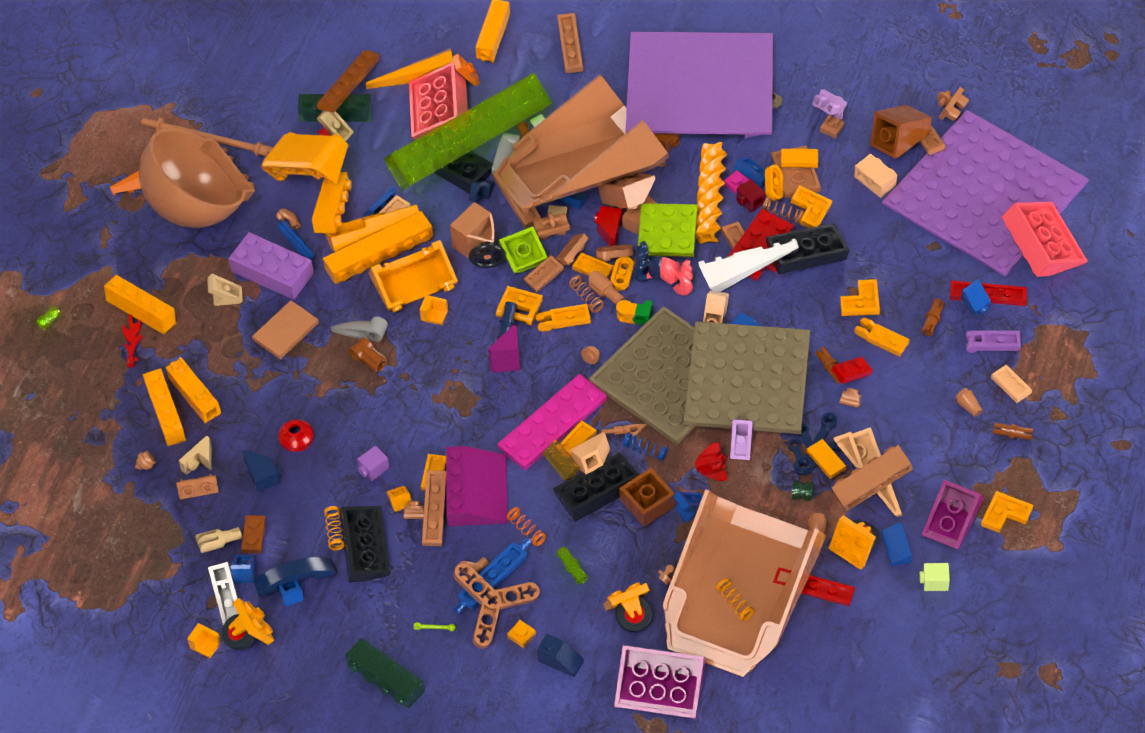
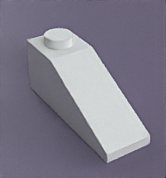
M228 562L208 567L223 625L229 617L238 614L233 605V602L237 600Z

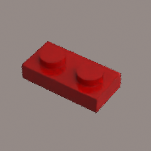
M863 357L835 364L831 369L841 384L869 376L873 371Z

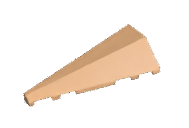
M871 427L853 434L848 432L834 438L836 444L856 468H863L869 460L881 456ZM891 484L877 492L896 517L903 516Z

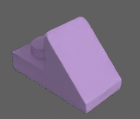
M733 419L730 459L750 460L753 421Z

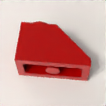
M600 206L599 213L596 212L594 217V223L597 224V232L609 246H614L617 243L622 225V209Z

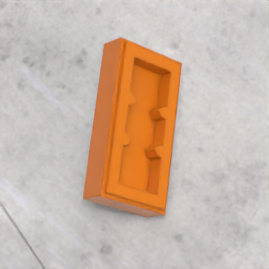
M459 54L454 55L453 62L456 71L473 86L479 85L480 81L477 70L472 63H468Z

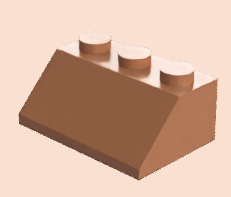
M638 173L598 186L602 204L610 205V207L617 206L619 209L627 208V210L638 208L639 204L644 203L655 181V176Z

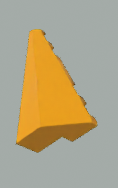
M451 48L367 81L366 89L409 84L411 80L452 63Z
M414 204L406 208L395 209V211L389 213L382 212L345 223L341 222V226H338L336 234L325 233L331 250L336 252L418 213V206Z

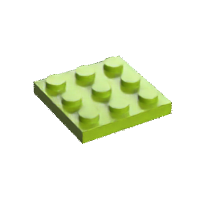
M641 203L638 246H640L642 241H645L648 245V256L694 257L697 205Z

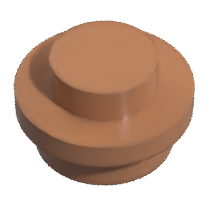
M594 346L585 347L581 351L585 362L589 364H596L598 362L600 353Z

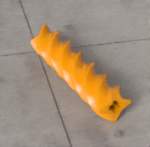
M722 142L715 144L704 143L701 149L696 238L700 244L709 241L719 242L715 234L721 229V226L716 222V219L722 214V211L717 205L724 197L718 190L725 184L720 178V174L726 170L721 160L727 156V153L722 149Z

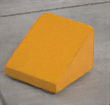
M405 486L386 492L395 512L404 509V505H408V501H412L410 493Z

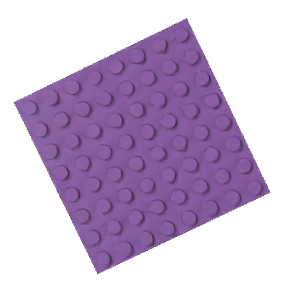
M631 32L625 133L644 120L653 133L772 135L773 33Z
M966 110L941 137L946 149L932 155L926 154L882 201V204L1005 277L1023 257L1022 251L1002 219L1006 211L1014 203L1053 202L1059 214H1061L1085 187L1089 179Z

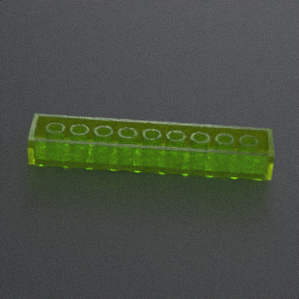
M532 73L391 153L383 160L403 191L539 113L553 103L536 74Z

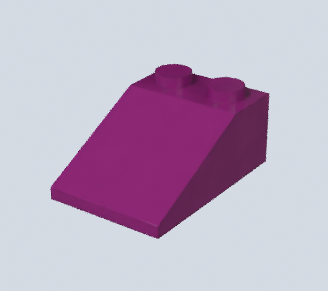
M944 480L921 535L959 550L978 515L984 496Z

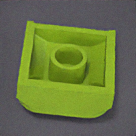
M533 226L499 239V244L506 252V259L513 273H522L535 268L548 258Z

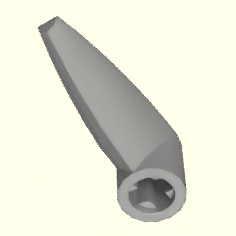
M502 134L493 162L492 173L496 172L501 166L505 157H510L514 151L512 147L522 138V135Z
M373 317L371 321L341 323L332 326L331 330L332 332L361 339L365 337L369 341L380 342L388 323L381 317Z

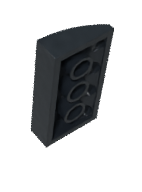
M438 131L414 151V162L469 194L472 182L486 180L492 172L493 163Z
M834 223L766 237L768 248H773L775 243L783 245L792 241V239H796L799 248L773 262L778 274L847 260L849 249Z
M619 452L606 459L603 466L588 474L582 472L554 487L553 491L571 518L577 521L620 497V487L640 474Z
M381 506L342 507L340 521L349 583L389 576L390 566Z

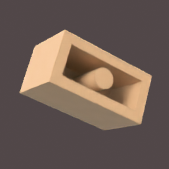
M869 154L855 165L854 177L880 198L896 186L897 174L895 171L888 168L879 158L874 157L872 154Z

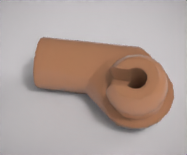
M285 208L277 212L276 217L278 220H289L293 230L301 227L295 213Z

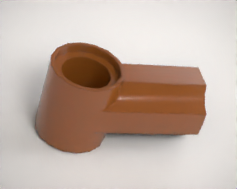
M362 337L349 348V353L357 362L362 361L375 372L382 371L387 364V359L376 351L372 343L365 337Z

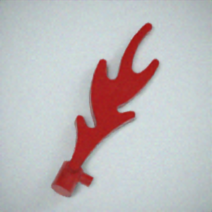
M129 314L130 329H127L125 325L122 326L123 335L127 342L131 344H124L128 351L127 367L133 368L134 362L139 361L138 357H134V351L142 339L141 334L137 336L142 322L138 319V322L134 324L131 314Z

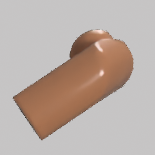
M484 557L476 563L469 561L459 563L470 565L478 574L489 565L488 560Z

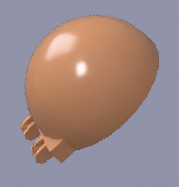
M176 128L161 129L153 134L148 140L139 162V182L148 204L165 220L187 228H203L222 222L236 211L243 201L249 200L255 192V185L253 182L247 181L249 177L238 170L233 163L234 158L231 155L228 156V150L221 147L214 138L204 139L189 131Z

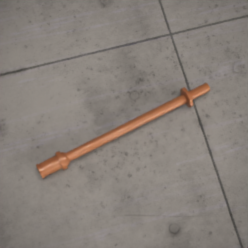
M161 117L158 121L143 118L141 121L142 125L156 128V132L165 128L181 129L204 139L214 138L220 144L253 151L259 157L261 155L267 156L273 148L264 145L262 142L251 144L164 123V118Z

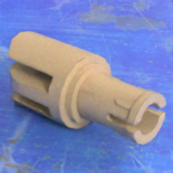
M239 527L227 531L215 529L196 534L195 538L201 553L224 548L225 543L241 540L242 535Z

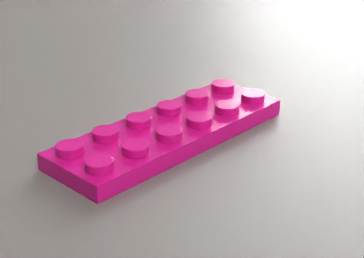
M578 374L497 444L498 449L522 469L527 470L571 432L581 420L586 419L607 400V395L581 374Z

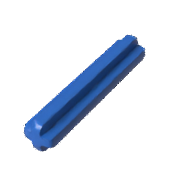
M286 221L279 223V230L301 256L314 260L315 254Z

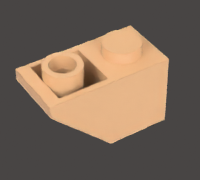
M709 291L703 322L724 323L729 293Z
M602 432L570 451L575 466L585 474H588L603 466L610 447L605 433Z

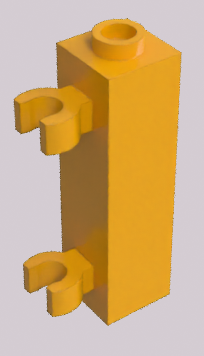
M501 0L491 1L475 46L476 58L481 59L482 62L488 60L494 63L496 53L510 16V2Z
M182 357L165 367L169 380L204 423L221 414L217 400Z

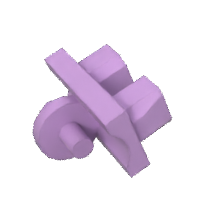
M821 89L820 94L815 96L813 105L835 118L842 119L843 110L847 106V102L842 97L835 96L825 89Z

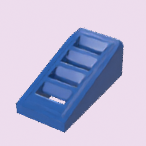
M298 580L277 586L285 606L304 600Z

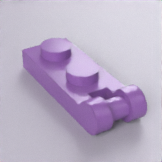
M1020 331L966 332V340L968 341L966 350L969 353L976 351H1020L1021 349Z

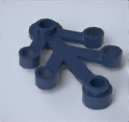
M827 412L822 415V427L813 442L809 435V427L806 424H802L801 429L806 431L801 432L798 436L802 437L806 449L818 441L824 440L828 431L836 427L837 417L834 413ZM793 438L789 440L788 448L794 453L796 458L794 471L799 475L810 474L813 468L818 467V465L808 453L803 456L798 439ZM835 441L827 443L835 452L842 451L840 447L835 446Z

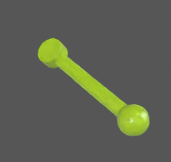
M417 622L414 623L413 628L415 630H420L421 628L448 629L453 632L456 626L454 624L425 625Z

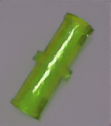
M566 546L560 548L556 555L565 565L564 569L570 572L578 585L585 583L588 580V576L579 566L580 562L578 559H574Z

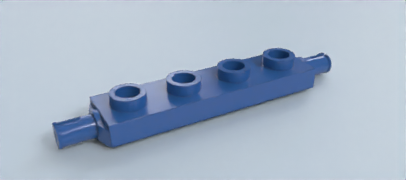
M526 537L520 544L512 542L479 575L495 589L527 558L525 549L532 544L531 539ZM480 583L472 584V589L475 592L483 590ZM463 589L458 594L460 602L453 608V611L459 615L464 608L468 607L474 610L479 603ZM486 590L485 593L481 596V598H484V596L487 595V593H488L487 590Z

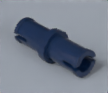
M505 302L503 316L499 320L501 324L497 339L514 325L515 321L513 319L517 307L516 303Z

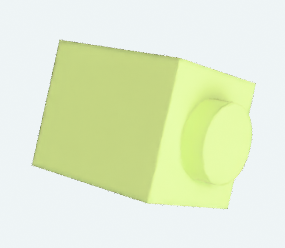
M924 563L923 571L919 573L920 583L924 584V591H948L950 582L948 563Z

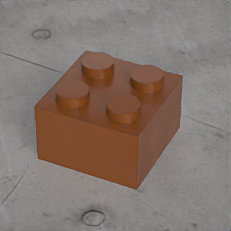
M649 468L620 487V501L643 527L675 507V499L673 498L675 493L652 468Z

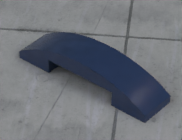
M302 558L283 563L266 571L254 580L258 597L278 592L277 586L312 575H315L316 580L336 575L331 558Z

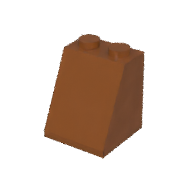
M908 105L875 111L870 146L893 158H898L929 134L932 117Z

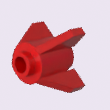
M719 442L711 443L698 456L695 461V467L697 472H700L703 476L717 481L728 480L726 470L721 471V469L726 467L725 460L727 459V454H718L721 451Z

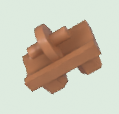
M959 87L952 97L950 96V91L940 92L937 95L938 105L940 107L946 105L939 115L940 119L943 120L945 117L952 121L957 119L961 111L955 108L954 104L963 109L969 101L962 94L963 88Z
M549 212L547 217L533 221L535 231L540 240H546L549 235L553 234L565 235L566 231L570 230L565 213L552 215Z

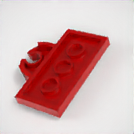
M761 209L727 257L737 252L758 247L768 249L766 237L792 232L794 225ZM772 262L747 277L757 282L765 269L772 272H777Z

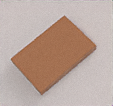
M806 145V146H801V147H796V148H791V149H808V148H807V145ZM781 151L771 152L773 164L779 166L783 174V194L785 199L793 197L799 185L815 193L821 192V186L814 168L781 167Z
M290 300L252 336V339L274 356L282 359L319 324V320Z

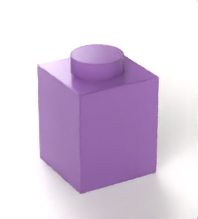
M374 446L357 459L359 473L370 481H373L389 469L388 457L377 446Z

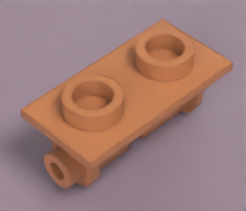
M210 474V476L198 479H181V482H176L180 499L219 493L216 475L212 476Z

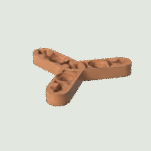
M466 563L457 565L453 573L454 579L481 605L473 634V644L479 649L489 646L499 610L531 603L537 599L540 593L539 587L532 582L494 590ZM460 570H466V576H459ZM473 576L474 578L467 584L468 578L470 579ZM480 583L483 590L475 592L472 589V584ZM528 588L530 589V591H534L532 597H530V594H524L522 597L520 596V594L525 593ZM487 590V591H488L487 595L484 596V598H481V596H482V595L485 593V591ZM506 593H514L516 600L513 602L508 601L505 596ZM494 598L496 600L495 604L489 605V599ZM482 616H490L492 623L490 625L484 624ZM483 630H487L484 636L486 640L481 643L480 638L477 637L481 636Z

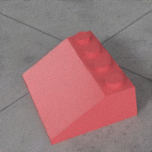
M454 62L409 81L411 137L413 139L430 138L437 131L445 136H453L469 129L466 79L456 71Z
M1053 202L1014 203L1002 216L1006 227L1009 229L1014 241L1018 244L1036 277L1051 276L1088 262Z

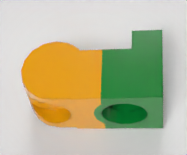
M622 300L616 305L617 319L621 322L644 325L651 319L653 312L652 301L645 300L644 304H636L628 300Z

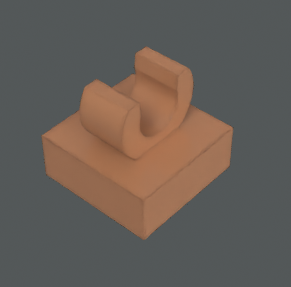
M828 115L820 127V132L836 139L845 127V122Z

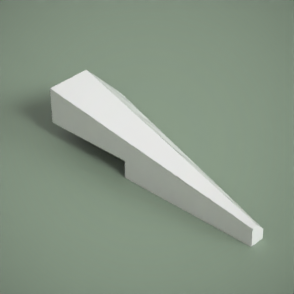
M792 239V241L783 245L775 243L773 248L763 249L758 247L734 253V255L725 259L716 257L715 262L705 264L704 261H700L698 263L709 288L712 291L721 292L799 247L797 240Z

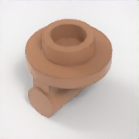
M847 388V391L843 390L839 403L859 408L861 395L858 394L859 390Z
M408 501V505H404V519H424V505H420V501Z
M667 565L664 572L658 571L661 574L659 578L668 585L672 581L676 568L672 565Z

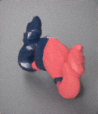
M642 241L640 246H637V253L634 255L635 264L632 270L635 279L638 281H647L652 278L663 279L681 296L689 295L692 292L691 280L693 279L692 266L690 265L691 261L685 260L681 266L679 261L676 262L669 257L652 256L649 258L647 243Z

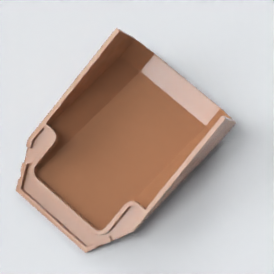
M600 74L517 141L512 147L514 151L509 158L505 157L501 166L494 173V176L519 207L525 210L654 169L662 164L669 157V154L644 120L625 133L627 108Z
M705 489L663 602L667 648L681 654L706 657L705 663L744 677L777 646L820 554L826 535L818 529H814V532L737 505ZM778 567L791 570V573L783 571L779 573L777 581L785 582V585L773 583ZM729 578L732 582L731 587L723 591V595L726 596L731 590L737 588L734 594L728 596V601H732L739 594L742 595L740 599L732 603L733 607H737L739 603L746 600L743 606L737 608V613H741L748 606L753 608L754 613L749 619L741 620L739 614L735 612L736 609L731 608V603L727 602L726 597L722 596V591L716 589L717 584L721 580ZM728 581L723 583L720 588L726 585Z

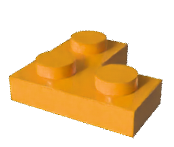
M799 185L791 199V203L806 210L800 220V224L807 228L820 226L832 205V200Z
M877 279L858 280L859 296H840L841 316L880 315Z
M996 491L984 515L981 526L1000 533L1006 518L1026 525L1033 510V505Z

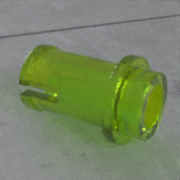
M52 306L43 316L38 317L37 325L41 329L49 328L50 323L60 316L59 310Z

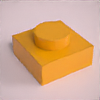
M519 620L507 633V636L510 640L524 648L536 635V630Z

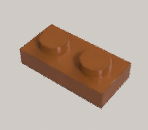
M245 516L242 553L262 554L266 525L265 516Z

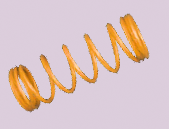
M336 506L327 507L324 510V515L327 517L325 522L327 523V519H338L329 517L339 515L340 509ZM329 510H338L333 514L326 513ZM338 520L332 521V522H330L328 525H330V524L333 523V522H340V524H341V521H338ZM335 527L328 530L329 549H342L344 541L339 540L341 538L335 539L332 538L333 536H329V532L339 533L342 531V528ZM337 528H338V529H341V530L338 531V532H332V531H331V530L337 529ZM334 543H342L341 545H332Z
M729 578L721 580L717 584L716 589L722 591V596L726 597V601L731 603V608L736 609L735 612L739 614L741 620L749 619L754 613L753 608L748 606L741 613H737V608L743 606L746 600L739 603L737 607H733L732 603L740 599L742 595L739 594L732 601H728V596L734 594L737 588H734L725 596L723 591L731 587L732 582ZM728 581L726 585L720 588L723 583Z

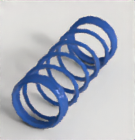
M628 432L623 440V446L627 448L631 445L632 450L638 448L639 453L645 451L646 455L649 456L647 454V447L650 441L648 440L645 449L640 452V443L643 438L641 437L638 446L633 449L632 445L635 435L630 443L632 433ZM655 443L654 448L652 450L653 458H658V460L663 461L666 457L668 448L662 446L659 455L657 457H654V450L657 445V443Z

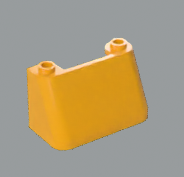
M288 132V134H284L264 158L261 168L277 181H285L288 174L310 175L317 180L324 177L328 179L327 183L337 184L349 144L343 140L342 136L337 134L323 136L301 135Z
M441 240L432 243V246L428 248H422L419 252L391 263H384L383 267L380 264L371 267L369 275L388 311L397 312L403 309V305L424 298L425 295H431L441 290L447 292L455 288L454 285L458 280Z

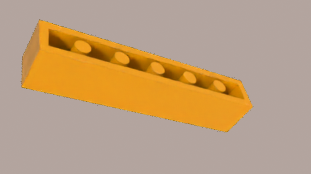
M420 211L324 257L325 270L335 284L346 281L348 278L360 274L366 269L378 265L389 258H394L418 244L429 241L433 238L432 225L423 212Z

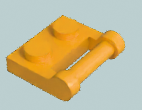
M507 286L497 308L496 316H503L505 302H513L517 304L516 309L529 312L528 315L515 312L514 319L533 326L543 301V295Z

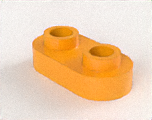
M771 165L765 169V194L767 197L772 198V201L783 197V174L777 165Z
M620 257L615 262L611 275V281L614 283L615 290L622 291L629 287L634 262L630 257Z

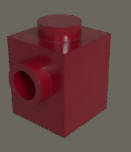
M750 179L738 186L736 200L740 206H744L752 213L763 205L765 192Z

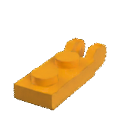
M587 304L551 309L536 315V320L542 322L538 324L539 331H550L551 329L591 323Z
M864 317L860 320L862 327L856 326L854 329L855 334L866 339L867 342L897 356L902 355L910 340Z

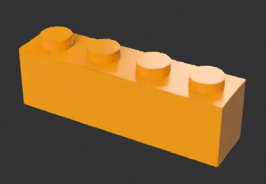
M340 172L337 184L327 183L328 179L324 178L312 216L314 233L336 234L338 226H341V215L345 213L348 191H351L352 181L348 178V172Z
M115 275L104 285L107 302L131 314L160 333L165 334L176 323L173 307L118 275Z
M161 368L142 374L167 447L186 441L183 427Z

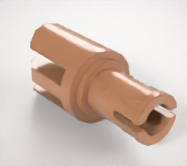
M599 271L590 273L588 286L601 298L607 297L616 305L619 301L625 300V297L614 289V283Z

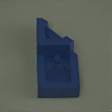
M494 181L472 182L469 200L476 202L481 200V198L489 199L490 189L494 186Z

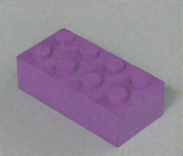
M248 232L228 258L231 272L295 300L314 274L312 260Z

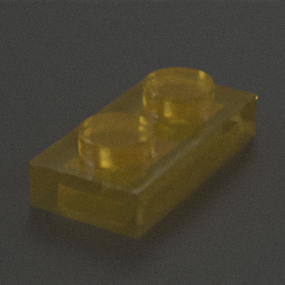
M554 440L542 453L564 481L571 479L581 468L558 440Z

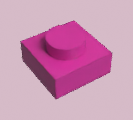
M736 170L724 180V185L737 195L738 186L749 181V179Z

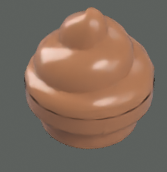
M146 450L137 455L135 468L148 470L153 468V464L156 461L151 453Z

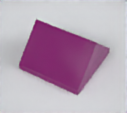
M513 325L488 348L490 370L492 372L520 370L517 326Z

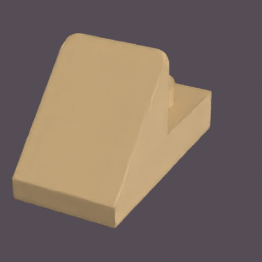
M323 111L317 118L330 136L332 134L340 135L346 142L354 133L336 111L334 113Z
M214 274L208 276V292L213 294L215 306L243 302L242 286Z
M208 436L203 438L179 460L181 471L186 475L194 471L200 463L209 470H212V446Z

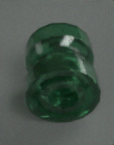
M793 480L792 500L804 499L811 502L813 482L801 483L800 481Z

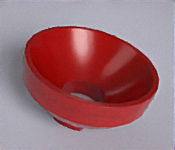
M293 419L281 426L278 438L284 449L291 452H299L307 449L312 444L314 433L309 423L304 420ZM294 426L300 428V431L295 434L289 430Z

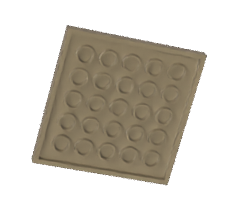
M663 306L589 378V381L612 400L678 445L696 427L684 425L695 327Z
M695 321L684 425L732 429L733 419L753 421V431L801 434L810 330Z

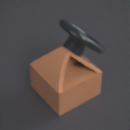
M474 202L450 225L452 248L469 258L473 265L480 268H491L500 265L505 260V250L495 244L492 214ZM495 251H498L500 253V257L498 259L493 257V253ZM478 259H484V260H488L489 262H480V261H477V260H478Z

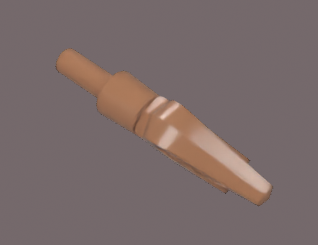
M647 423L623 427L613 426V429L601 430V433H614V435L630 432L633 437L646 428Z

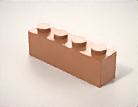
M892 446L886 449L880 457H874L869 460L863 468L853 470L849 477L836 481L831 488L847 512L912 471L913 467L900 446Z

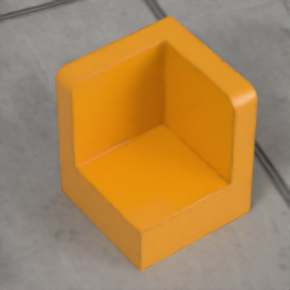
M425 295L420 307L421 321L443 325L448 313L447 300Z
M199 623L187 638L190 649L208 658L212 657L221 644L219 633Z

